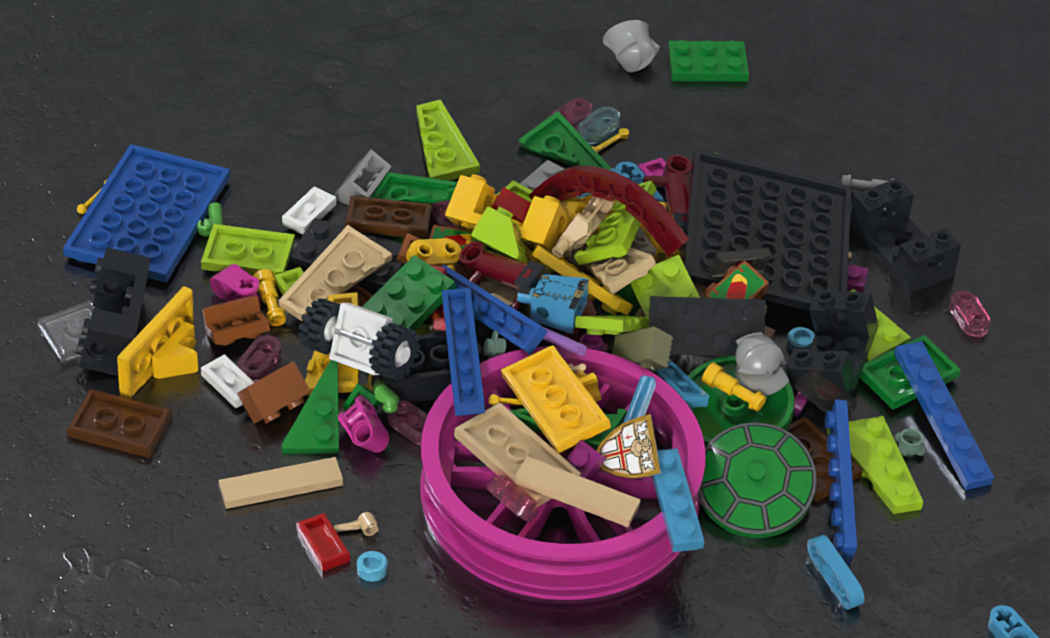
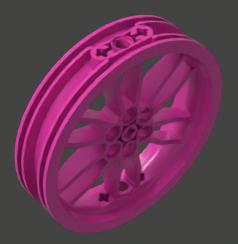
M550 346L536 347L531 355ZM554 346L567 364L572 363L573 366L585 364L586 369L583 372L586 375L591 373L596 375L598 389L602 400L596 403L601 410L605 408L617 413L618 409L628 411L640 377L646 375L655 379L656 387L645 415L651 414L655 438L666 450L678 449L698 517L700 508L698 492L705 470V445L697 419L682 397L656 374L622 357L593 349H587L585 355L579 356L559 346ZM521 349L498 355L480 363L485 411L493 407L488 402V398L492 394L498 395L499 398L518 399L502 377L501 369L531 356L530 354ZM452 383L440 394L426 418L421 439L423 468L420 495L422 509L428 526L439 544L457 563L475 576L502 589L530 597L553 600L589 599L614 594L648 580L669 565L680 553L672 551L662 512L635 530L632 529L631 525L626 527L600 517L617 534V537L601 541L586 518L584 510L552 498L537 507L535 513L520 533L514 535L500 528L510 518L527 508L530 504L519 494H514L513 490L501 501L486 521L483 520L457 497L451 486L484 490L510 489L511 487L487 466L456 467L454 465V462H457V460L483 462L454 437L456 427L479 414L455 416ZM502 404L509 411L511 410L510 407L516 406L513 404ZM533 431L550 447L554 449V447L551 445V443L545 435ZM576 446L558 454L566 460ZM600 468L591 480L638 499H658L652 477L634 479L618 477ZM563 507L567 510L582 544L547 543L535 541V538L540 534L553 508Z

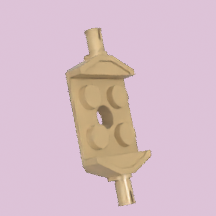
M593 196L583 211L576 215L552 249V254L557 258H561L562 256L572 257V253L578 252L613 207L614 201L610 202Z

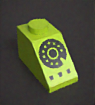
M487 206L471 236L494 251L527 264L528 260L519 225L511 219L513 214L501 207H498L496 211Z

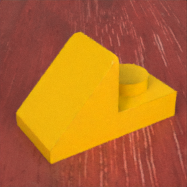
M184 321L152 356L153 376L160 379L198 371V355L194 350L196 346L194 325Z

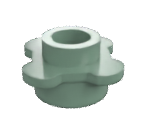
M498 331L493 332L491 339L487 338L485 340L483 355L488 356V359L505 354L506 339L499 338Z
M908 428L895 435V441L898 442V449L902 456L925 454L926 447L923 446L924 437L920 431Z

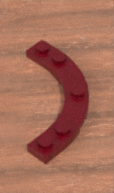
M595 166L569 167L553 174L528 195L531 200H533L534 196L543 199L545 196H551L558 199L560 204L571 197L581 196L583 193H592V196L610 202L617 200L624 204L625 210L648 230L668 257L690 240L667 212L664 205L659 203L651 194L635 182L608 169Z

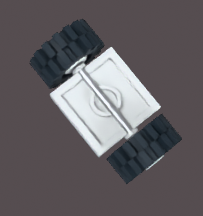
M322 298L311 302L312 307L307 306L305 309L307 314H303L301 317L304 320L303 324H299V329L302 330L299 333L302 345L328 355L330 353L329 359L372 375H383L394 380L404 379L405 375L411 373L409 368H414L416 365L413 361L419 357V354L416 353V350L420 349V344L417 343L420 340L419 336L412 329L393 324V318L350 303L338 304Z

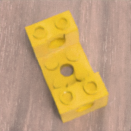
M472 174L471 177L460 175L445 216L458 229L473 231L487 206L492 207L498 197L497 194H494L495 189L486 183L487 180L475 174ZM534 196L524 223L522 224L516 220L513 221L519 225L523 244L533 253L537 245L552 251L559 238L573 221V218L568 214V210L560 205L558 199L551 196H545L544 199Z

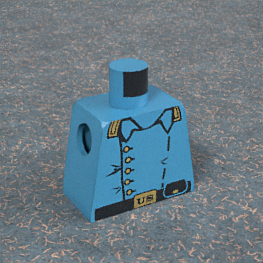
M545 274L541 276L536 288L521 285L517 301L531 305L530 318L534 322L573 334L576 328V316L582 315L588 301L589 279Z

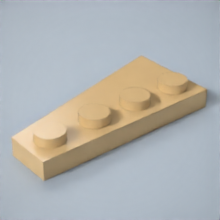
M347 225L279 300V306L302 321V315L307 314L305 310L307 306L312 307L311 302L317 301L319 298L328 300L329 295L344 293L391 261L392 253Z
M586 242L580 250L585 251V249L588 247ZM630 248L628 253L622 257H611L583 265L613 295L633 280L644 277L648 270L657 264L651 254Z

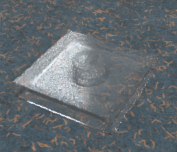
M90 300L38 319L39 328L61 362L80 356L76 354L79 338L86 337L81 335L84 319H91L93 308H95Z

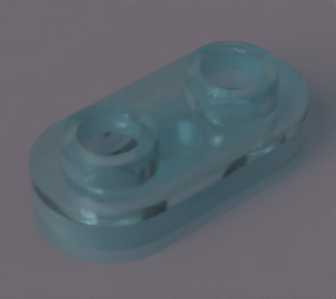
M600 107L578 124L577 132L589 145L597 144L619 127L620 113L613 107Z

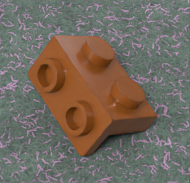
M256 295L204 307L202 310L206 333L215 345H230L236 339L244 337L257 338L263 332L270 331L269 321L261 313L259 300Z

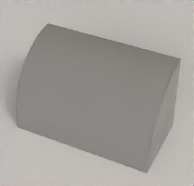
M370 150L355 165L333 196L336 197L337 201L349 205L351 196L369 198L389 171L391 165L373 150Z

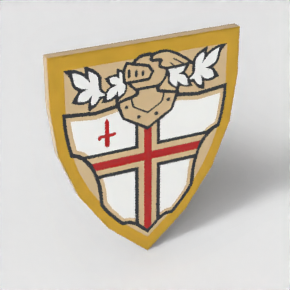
M651 414L622 423L608 434L596 450L607 458L600 468L618 477L634 479L661 473Z

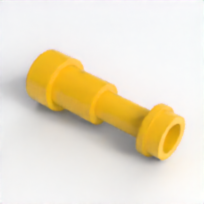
M259 270L253 276L259 280L260 287L257 292L260 293L262 302L268 308L266 318L270 325L275 327L281 326L286 321V312L283 308H279L277 302L279 297L275 288L276 279L271 270Z
M714 362L707 367L701 379L702 383L711 388L716 387L730 396L736 395L749 403V409L757 412L763 407L767 398L761 391L755 394L740 385L739 380L725 373L724 368Z

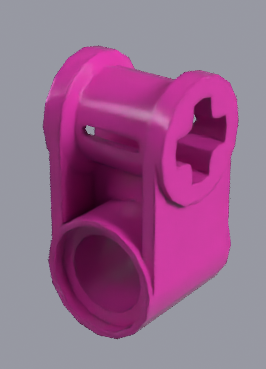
M231 264L210 279V287L219 298L228 302L256 295L261 307V299L257 294L260 287L259 280L242 270L238 265Z
M359 395L355 399L356 403L346 412L338 414V420L346 429L355 445L375 453L381 452L388 445V431L379 419L374 406L365 397Z

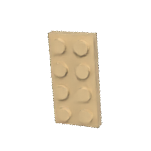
M501 403L496 404L486 410L485 413H481L455 428L454 437L535 509L552 498L514 484L515 476L527 456L581 477V473Z

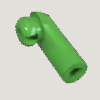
M219 203L209 204V218H205L203 222L201 220L198 221L197 229L200 235L209 237L213 224L223 225L222 207Z
M377 380L373 384L375 398L383 402L382 410L387 413L396 412L400 402L399 396L387 386L384 380Z

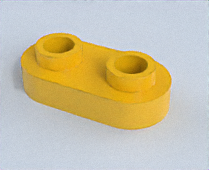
M448 238L416 240L408 248L406 258L409 261L415 255L429 265L441 267L443 264H452L455 266L460 260L461 248L457 242Z

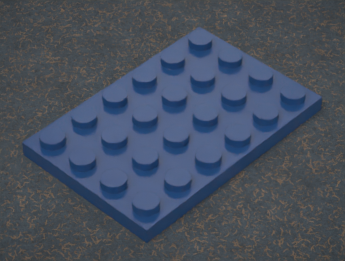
M130 144L64 245L63 255L96 264L98 257L104 258L107 247L149 257L151 261L147 278L167 283L196 235L198 221H204L208 215L209 204L215 203L229 180L230 169Z

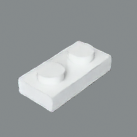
M313 187L282 216V225L304 235L314 218L322 219L336 206V197Z
M225 354L201 367V375L235 408L243 405L237 393L254 382Z

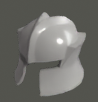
M629 20L619 23L610 28L603 37V44L615 54L617 61L628 72H635L645 68L651 63L660 49V46L650 38L649 25L640 20Z
M762 332L748 334L736 340L738 348L735 355L737 363L735 377L740 381V385L755 394L761 391L764 396L778 392L786 386L789 379L783 368L779 366L780 364L785 365L788 363L784 360L781 349L771 338L764 336Z

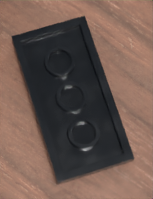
M314 218L289 256L291 264L308 269L345 227ZM359 232L392 253L391 261L357 283L380 290L405 265L396 260L402 244Z
M650 296L649 328L651 326L656 327L673 337L670 355L735 356L738 348L736 340L752 333L762 332L764 335L765 300Z

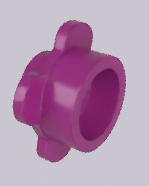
M584 334L580 337V343L584 344L587 349L602 352L608 350V345L603 343V339L599 335Z
M800 387L797 394L793 392V416L796 418L808 397L801 394L804 389Z

